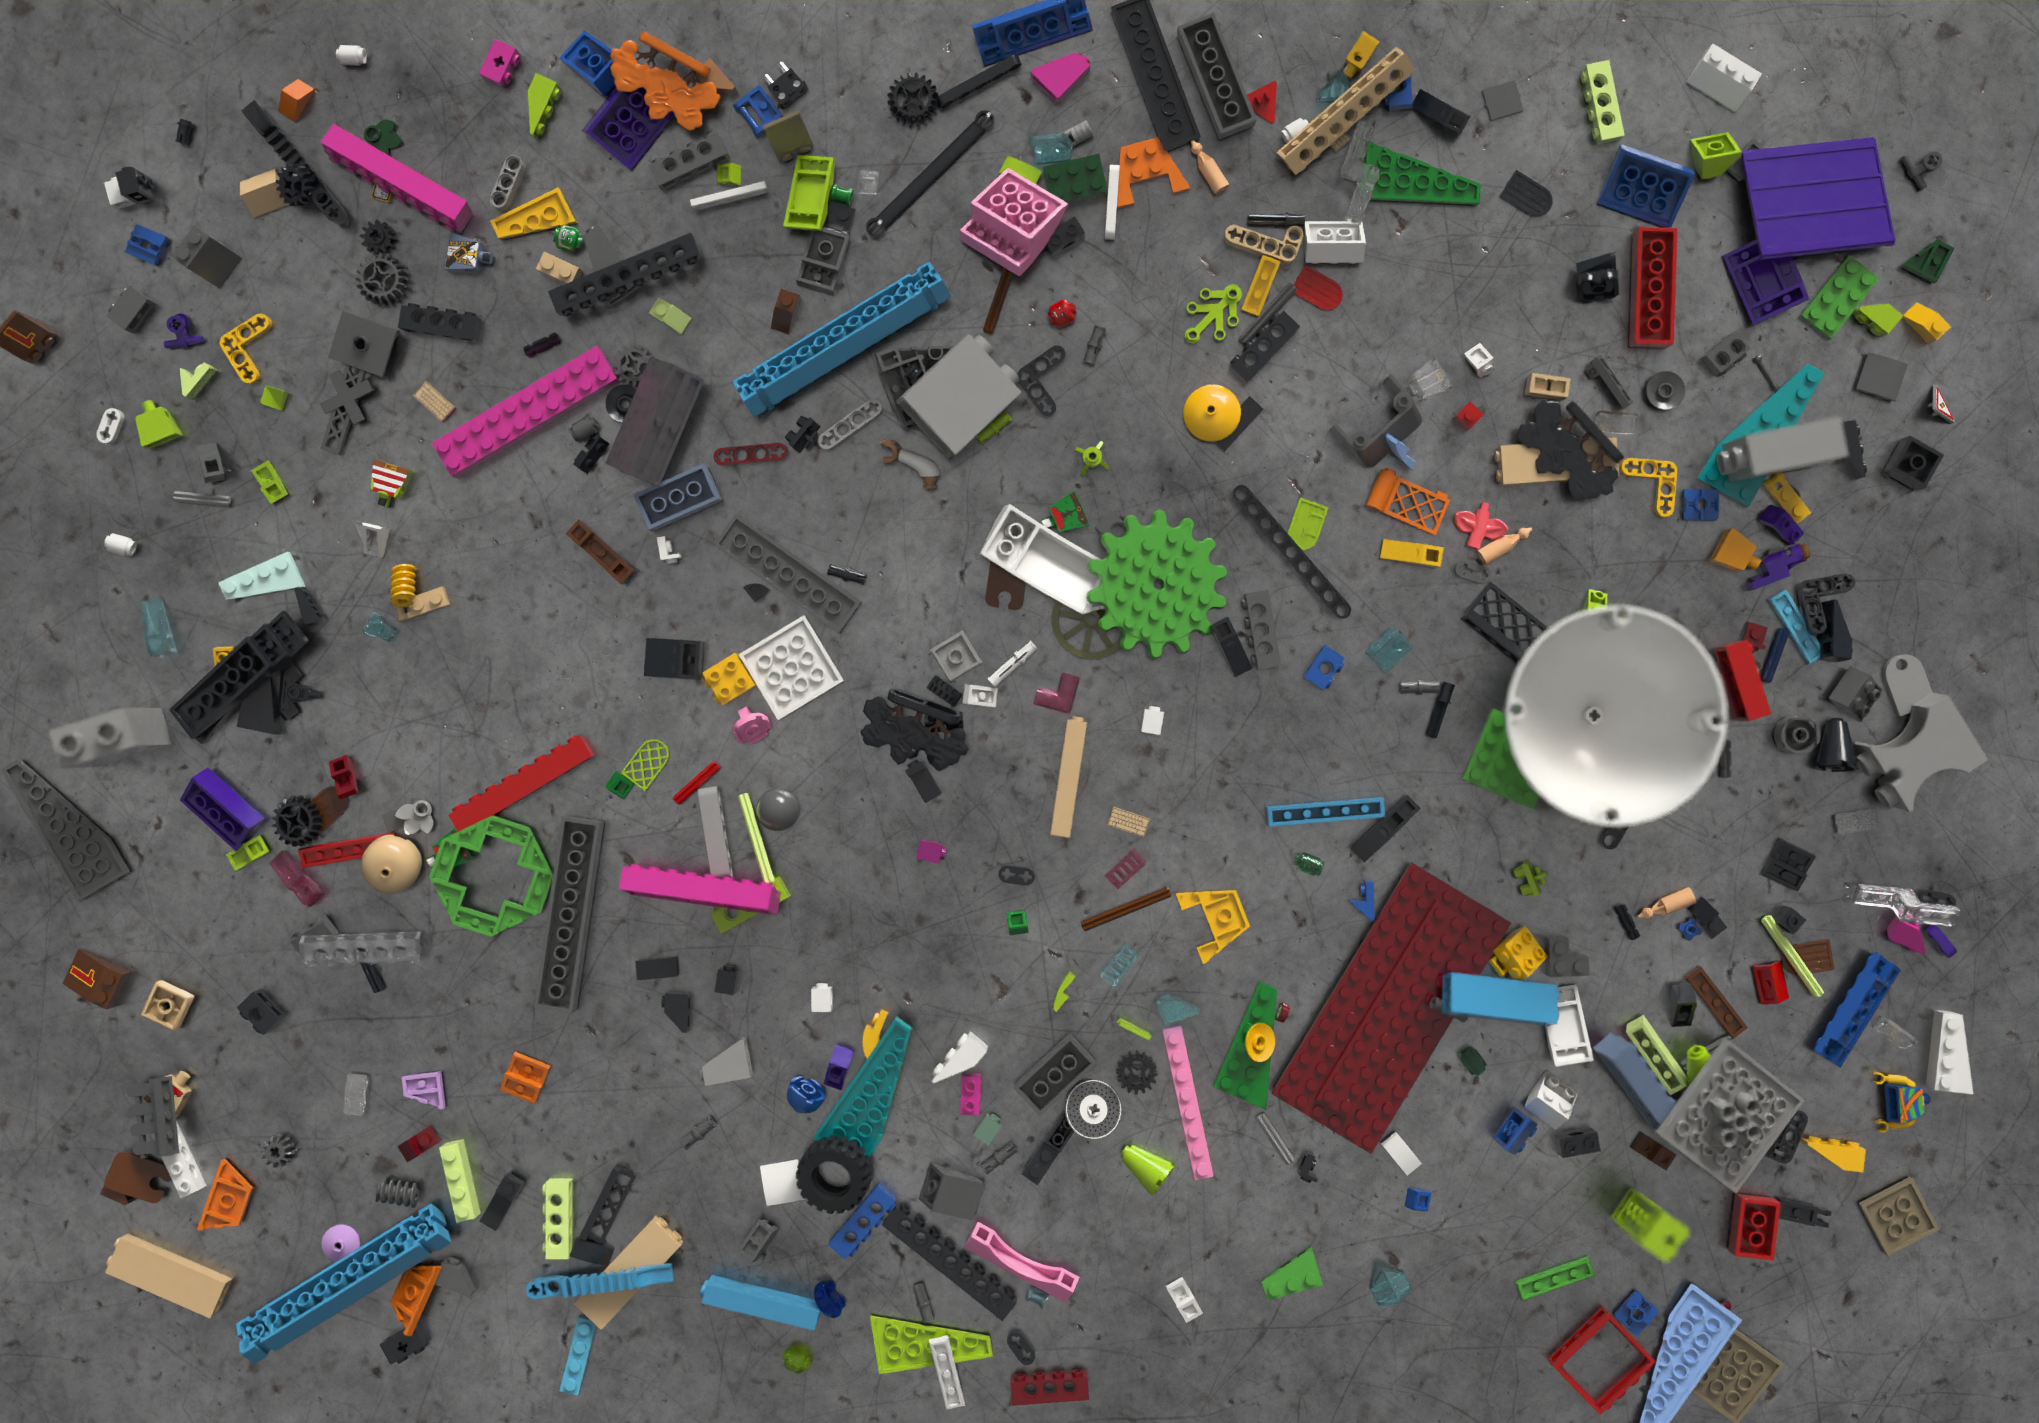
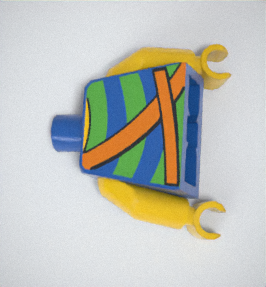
M1880 1072L1873 1073L1881 1076V1080L1873 1081L1874 1083L1882 1084L1888 1082V1084H1885L1887 1121L1890 1122H1886L1884 1119H1877L1875 1121L1877 1124L1884 1123V1127L1877 1128L1878 1131L1884 1133L1889 1128H1892V1130L1909 1128L1918 1120V1117L1925 1114V1105L1930 1103V1096L1928 1093H1924L1922 1087H1917L1915 1082L1905 1076L1890 1074L1884 1076Z

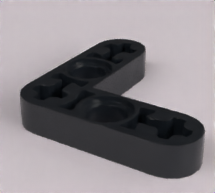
M1059 345L1051 347L1021 368L1017 373L1020 379L1019 384L1040 414L1045 417H1051L1055 414L1056 404L1039 381V378L1064 361L1065 350ZM1054 350L1057 352L1061 351V358L1058 359L1056 357L1052 359L1051 362L1054 364L1050 365L1049 360L1045 356L1048 355L1051 358L1054 355ZM1038 361L1046 362L1047 367L1045 370L1039 371L1036 368ZM1022 373H1030L1031 375L1029 376V380L1031 382L1035 380L1037 383L1032 384L1027 389L1026 386H1028L1029 383L1025 379L1021 380ZM1035 387H1039L1042 390V395L1038 398L1033 397L1031 394V390ZM1045 396L1047 397V399H1044L1046 404L1052 405L1050 413L1043 411L1044 405L1042 402L1039 405L1037 404Z
M1839 574L1803 581L1798 586L1797 594L1809 634L1818 636L1827 627L1820 597L1849 592L1855 586V579L1852 575ZM1843 580H1845V582H1849V585H1847V587L1845 584L1838 585L1836 587V584L1841 583ZM1822 582H1828L1831 585V590H1823L1821 587ZM1806 586L1807 588H1814L1816 586V589L1811 590L1809 594L1807 591H1803V588ZM1807 604H1814L1817 607V611L1815 613L1809 612ZM1815 621L1817 625L1821 626L1818 629V631L1817 628L1812 627V625L1815 624Z
M1797 1110L1780 1133L1777 1142L1775 1141L1764 1155L1765 1157L1783 1164L1789 1163L1793 1159L1808 1122L1806 1113ZM1799 1116L1800 1118H1802L1801 1122H1796V1120H1794V1117ZM1790 1125H1793V1126L1797 1127V1128H1798V1131H1797L1796 1129L1790 1127ZM1790 1131H1793L1795 1133V1139L1793 1141L1788 1142L1786 1140V1134ZM1775 1149H1777L1778 1151H1781V1152H1784V1150H1785V1153H1787V1156H1786V1157L1783 1156V1157L1781 1158V1156H1780L1779 1154L1775 1153L1774 1151H1775Z

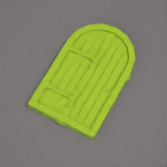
M1299 498L1288 534L1304 551L1312 548L1319 539L1329 507Z

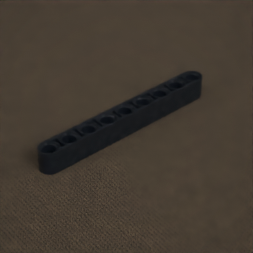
M1244 485L1235 487L1232 493L1234 501L1330 612L1339 619L1349 617L1351 607L1250 489ZM1238 489L1245 490L1246 498L1238 499L1236 491ZM1252 503L1257 504L1259 507V511L1256 514H1252L1248 510L1249 505ZM1263 518L1271 520L1270 528L1262 527L1261 520ZM1280 532L1283 534L1284 541L1282 543L1274 541L1275 533ZM1288 547L1296 549L1297 554L1295 557L1287 556L1286 550ZM1305 561L1309 564L1307 572L1300 571V562ZM1314 576H1319L1322 580L1321 585L1318 587L1314 586L1311 582ZM1327 590L1334 593L1332 601H1327L1324 598V593ZM1339 605H1344L1347 608V612L1343 616L1337 613Z

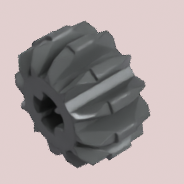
M283 1134L277 1137L272 1135L270 1140L264 1141L265 1147H262L261 1151L265 1152L262 1158L268 1159L267 1165L273 1163V1168L279 1165L283 1167L287 1162L292 1161L291 1155H294L296 1151L291 1149L294 1143H288L290 1137L284 1139Z

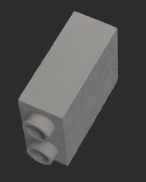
M968 334L962 338L896 400L899 406L947 458L956 455L1021 393L1016 386L1020 381L1018 375L1008 365L1004 364L999 367L992 360L990 355L994 353V350L988 341L980 335L973 338Z
M1841 417L1747 435L1722 445L1723 452L1718 453L1717 464L1720 473L1728 475L1729 482L1731 483L1821 465L1846 457L1848 452Z
M121 708L49 731L60 769L101 767L172 745L162 708Z

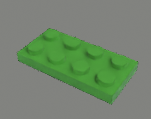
M1848 255L1799 317L1830 340L1880 278L1851 255Z

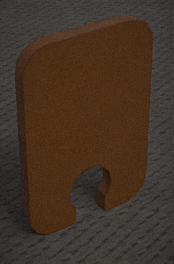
M990 561L985 596L986 603L991 607H999L998 596L1001 592L1006 591L1011 595L1008 609H1020L1024 601L1026 582Z
M119 1152L112 1162L104 1183L106 1188L150 1203H158L165 1191L151 1189L149 1182L154 1177H160L163 1181L169 1182L171 1177L166 1166L145 1158L141 1159V1157L127 1152Z

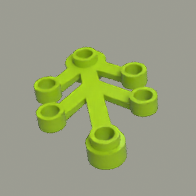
M1231 284L1224 290L1217 291L1203 288L1200 291V298L1203 301H1207L1210 298L1223 299L1218 304H1196L1195 302L1187 304L1186 311L1191 315L1198 312H1209L1195 328H1189L1185 332L1184 338L1187 343H1197L1200 339V333L1214 318L1216 327L1214 338L1217 341H1222L1226 336L1223 330V309L1228 304L1229 317L1227 324L1230 327L1238 325L1237 302L1242 297L1240 287ZM1207 291L1209 296L1207 298L1203 297L1202 292ZM1230 291H1235V292H1236V296H1235V297H1231V296L1229 295V292H1230ZM1194 305L1196 310L1190 311L1188 307ZM1235 318L1237 322L1236 324H1231L1229 320ZM1194 332L1196 337L1194 339L1190 338L1189 333ZM1217 332H1222V333H1223V337H1222V338H1218V337L1216 336V333H1217Z

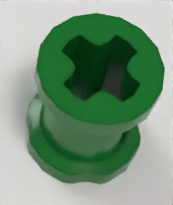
M834 184L830 200L833 202L835 200L844 202L850 206L854 189L850 188L847 190Z

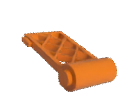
M1385 468V470H1380L1366 506L1435 536L1451 501L1447 499L1448 495L1441 491L1431 492L1395 475L1396 471L1393 469ZM1400 483L1407 486L1409 494L1400 497L1398 492ZM1418 492L1424 493L1427 501L1417 504L1414 494ZM1411 496L1414 506L1405 510L1401 499ZM1437 499L1444 502L1442 509L1435 512L1431 502ZM1398 501L1402 511L1398 513L1389 511L1391 504ZM1428 503L1432 514L1422 517L1419 506ZM1415 508L1419 519L1415 521L1409 520L1406 512ZM1433 516L1435 521L1433 530L1426 527L1423 519Z

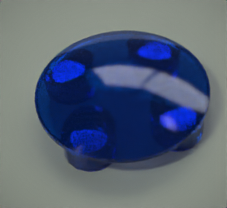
M831 1280L819 1282L815 1286L814 1299L820 1311L829 1318H837L846 1306V1302L836 1291L834 1282Z

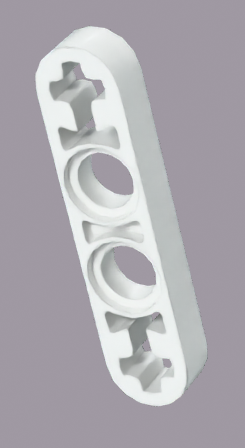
M1110 165L1105 227V239L1114 240L1119 165Z

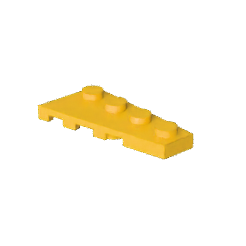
M558 187L490 220L497 237L501 240L561 227L562 225L575 224L576 220Z

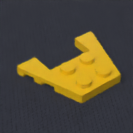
M1236 890L1176 893L1182 910L1201 903L1215 940L1196 947L1203 964L1207 963L1209 959L1250 927Z

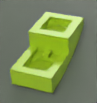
M1007 156L999 171V174H1002L1009 168L1034 184L1037 183L1042 174L1041 170L1010 156Z
M269 460L251 470L270 504L288 495Z
M261 835L242 844L237 851L233 850L227 853L226 856L234 870L238 871L270 851Z
M1070 971L1065 975L1057 990L1053 1010L1056 1012L1069 998V995L1064 990L1075 979V975Z

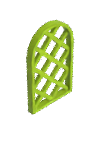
M651 739L646 741L639 747L621 774L646 791L665 767L669 759L668 747L659 740ZM655 741L657 748H650L649 742ZM647 744L648 749L641 750ZM660 749H666L667 756H661ZM657 750L658 757L651 758V751ZM648 751L649 758L642 759L641 752ZM639 753L640 760H634ZM666 758L665 762L662 765L661 759ZM659 759L660 766L653 767L652 760ZM643 761H649L650 768H643ZM640 762L641 769L634 770L633 763ZM631 764V769H632V770L626 771V769H627V768L629 767V765ZM653 769H659L654 775ZM651 770L652 777L645 778L644 771ZM641 771L642 778L635 779V772ZM625 773H632L633 779ZM651 779V781L646 786L645 780ZM636 781H643V786Z

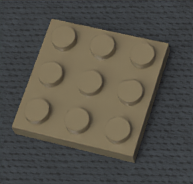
M1911 1177L1858 1203L1887 1256L1939 1230Z

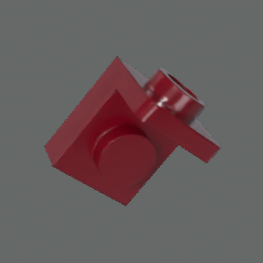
M1747 622L1742 640H1748L1752 644L1754 652L1765 649L1766 645H1763L1768 627Z

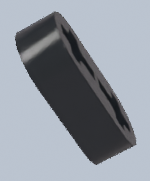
M1005 865L999 870V878L1005 883L1030 885L1035 878L1034 872L1025 867ZM1010 869V873H1015L1016 876H1009L1008 879H1005L1002 872ZM1025 871H1028L1032 878L1024 882L1023 878L1017 877L1018 874L1023 875Z
M1923 889L1916 896L1918 904L1923 907L1951 911L1956 906V900L1950 894ZM1928 895V897L1934 898L1933 902L1923 900V896ZM1939 899H1947V901H1949V905L1939 903Z
M1010 1331L1007 1336L1008 1346L1023 1365L1032 1364L1035 1360L1033 1347L1021 1331ZM1012 1336L1020 1337V1346L1016 1342H1011ZM1022 1349H1024L1026 1353H1031L1030 1359L1026 1357L1024 1359L1022 1358Z

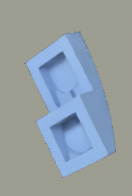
M1387 433L1385 437L1391 451L1413 469L1417 462L1407 455L1410 449Z

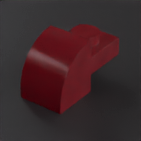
M345 755L329 761L331 777L335 780L338 798L341 800L358 793L357 782H359V777L350 758Z

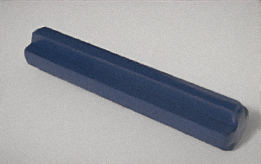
M1779 628L1760 678L1763 682H1772L1790 633L1788 629Z

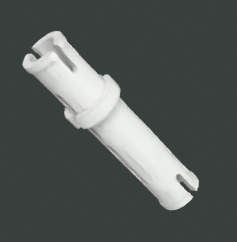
M1030 640L1021 650L1015 651V655L993 675L988 677V680L994 687H997L999 683L1022 663L1025 664L1026 660L1038 648Z

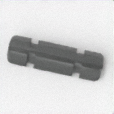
M1724 740L1719 754L1720 777L1722 778L1732 776V769H1730V740Z

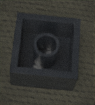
M1908 436L1901 439L1883 472L1916 491L1925 489L1944 454L1916 438Z

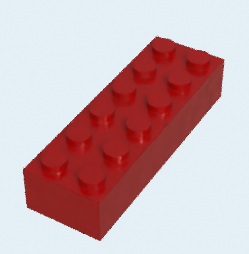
M1638 227L1633 231L1629 347L1668 348L1674 344L1678 228Z

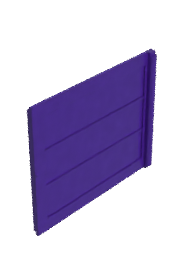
M1874 137L1742 151L1741 159L1761 260L1895 245L1896 240L1876 139Z

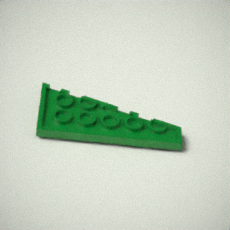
M1367 140L1364 200L1479 205L1481 184L1462 176L1448 173L1444 169L1430 166L1431 164L1405 154L1396 153L1389 148L1378 146Z
M1259 981L1213 1087L1266 1110L1271 1056L1263 1062L1252 1060L1247 1054L1245 1039L1249 1029L1257 1023H1265L1274 1031L1277 988Z

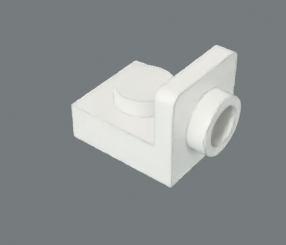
M1481 343L1464 353L1465 358L1474 367L1479 378L1490 374L1495 368L1494 358Z
M665 536L657 537L660 560L666 561V564L678 563L677 559H682L681 554L670 555V552H672L671 541H668Z

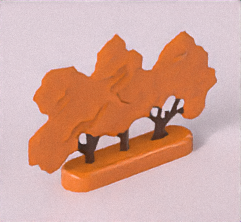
M644 31L641 32L639 41L650 47V52L640 53L636 43L631 40L625 41L620 49L611 50L610 56L613 63L610 69L615 78L614 83L617 91L632 92L641 87L645 88L644 100L646 105L650 107V119H663L669 112L673 111L677 118V123L691 131L703 124L700 110L715 108L720 99L714 83H698L695 80V73L708 77L711 72L709 67ZM658 53L672 59L668 69L662 70L656 66L654 58ZM634 54H639V57L635 58ZM649 57L647 63L643 65L637 63L641 58L647 59ZM650 62L653 63V67H652V68L649 66V63H650ZM676 63L690 69V73L684 78L680 77L674 69ZM690 81L693 83V87H692V88H689V87H688L689 84H690Z

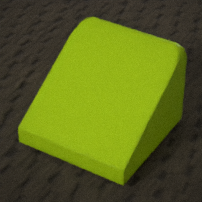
M734 163L717 165V184L740 185L741 166Z

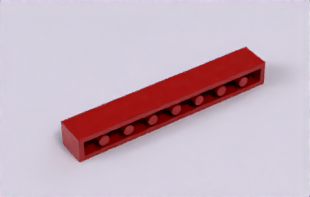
M575 735L567 740L568 744L563 747L561 745L554 747L550 750L551 754L548 756H539L534 760L535 763L528 766L527 764L519 768L518 774L514 776L510 774L501 779L502 783L498 786L493 784L485 789L486 793L479 796V794H476L468 799L469 803L466 805L459 804L452 809L453 812L448 816L457 831L459 832L492 815L496 816L593 758L595 754L585 737Z

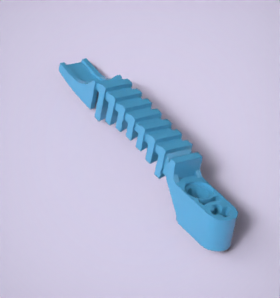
M672 1263L640 1266L637 1270L635 1267H631L627 1272H625V1269H621L618 1273L615 1271H610L608 1274L602 1272L598 1276L597 1273L591 1274L589 1277L588 1274H584L580 1278L579 1274L570 1278L562 1275L537 1277L527 1285L526 1294L531 1299L562 1295L565 1298L570 1295L575 1297L579 1294L583 1296L588 1293L592 1295L597 1292L632 1290L636 1287L641 1288L657 1283L673 1282ZM552 1282H556L559 1285V1289H555L552 1286Z

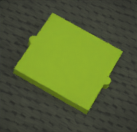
M1119 1018L1117 1021L1121 1027L1147 1040H1150L1152 1037L1149 1032L1122 1018Z

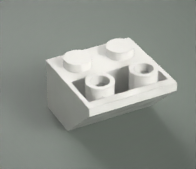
M1546 1071L1529 1093L1524 1108L1556 1130L1569 1120L1578 1092L1549 1071Z

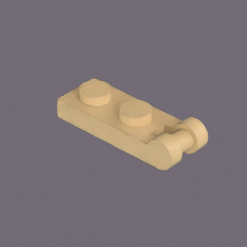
M442 586L416 595L415 599L411 600L413 605L409 606L411 612L405 613L404 607L393 605V608L397 610L398 622H402L449 606L450 602L446 590Z

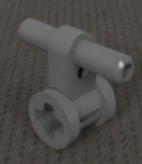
M1934 151L1925 155L1922 163L1918 166H1915L1908 154L1901 157V160L1908 169L1909 177L1914 179L1920 190H1923L1927 187V184L1920 173L1924 170L1932 171L1937 169L1942 164L1943 158L1940 153ZM1929 156H1931V158H1937V161L1935 162L1936 166H1934L1933 164L1928 165L1927 162L1930 160Z

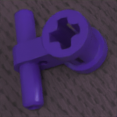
M178 313L167 320V328L175 333L177 339L164 341V347L166 349L175 347L187 348L193 344L203 343V337L201 335L188 337L186 329L190 326V320L187 315Z

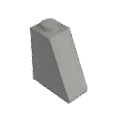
M746 1037L741 1038L702 1066L700 1078L701 1081H704L705 1086L751 1078L753 1072Z

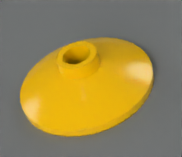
M1265 1023L1253 1025L1246 1035L1245 1047L1248 1056L1252 1060L1257 1062L1266 1061L1274 1051L1275 1035L1272 1028Z

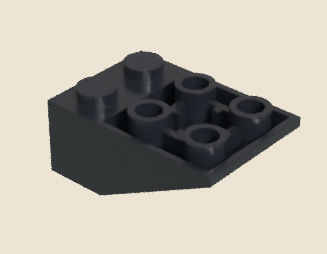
M646 638L644 676L701 680L704 642Z

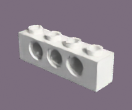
M176 1121L179 1153L161 1157L180 1198H183L207 1185ZM151 1134L153 1140L155 1141V1135Z

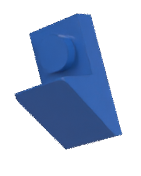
M1363 881V885L1360 886V895L1364 897V900H1349V902L1369 920L1375 921L1374 882Z

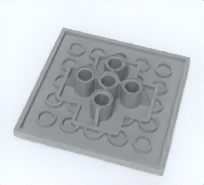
M1724 1038L1655 1133L1730 1190L1737 1193L1805 1100L1730 1040Z

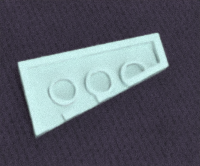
M290 552L283 553L218 582L226 600L305 587Z

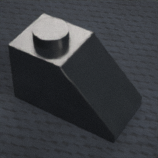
M1672 985L1669 995L1671 1026H1691L1697 1005L1692 985Z
M668 991L665 993V996H662L661 1001L664 1013L682 1033H687L690 1030L691 992Z

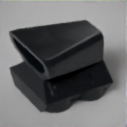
M1616 252L1576 263L1579 300L1592 302L1597 298L1613 299L1619 295Z

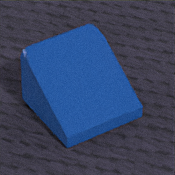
M1408 1188L1405 1207L1415 1211H1428L1432 1192Z

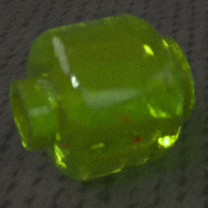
M797 1345L786 1349L782 1356L784 1367L797 1374H801L804 1371L807 1372L812 1363L809 1350Z

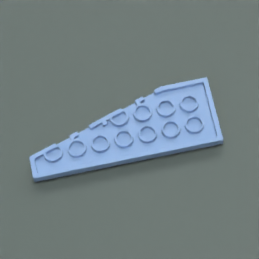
M1694 1284L1689 1286L1669 1315L1640 1423H1670L1742 1322L1739 1317Z

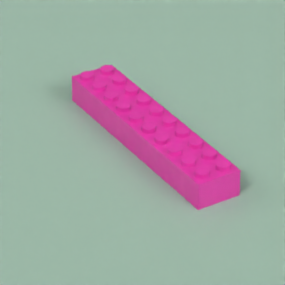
M595 346L432 442V445L450 476L459 478L620 383V380L615 375V371L602 349Z

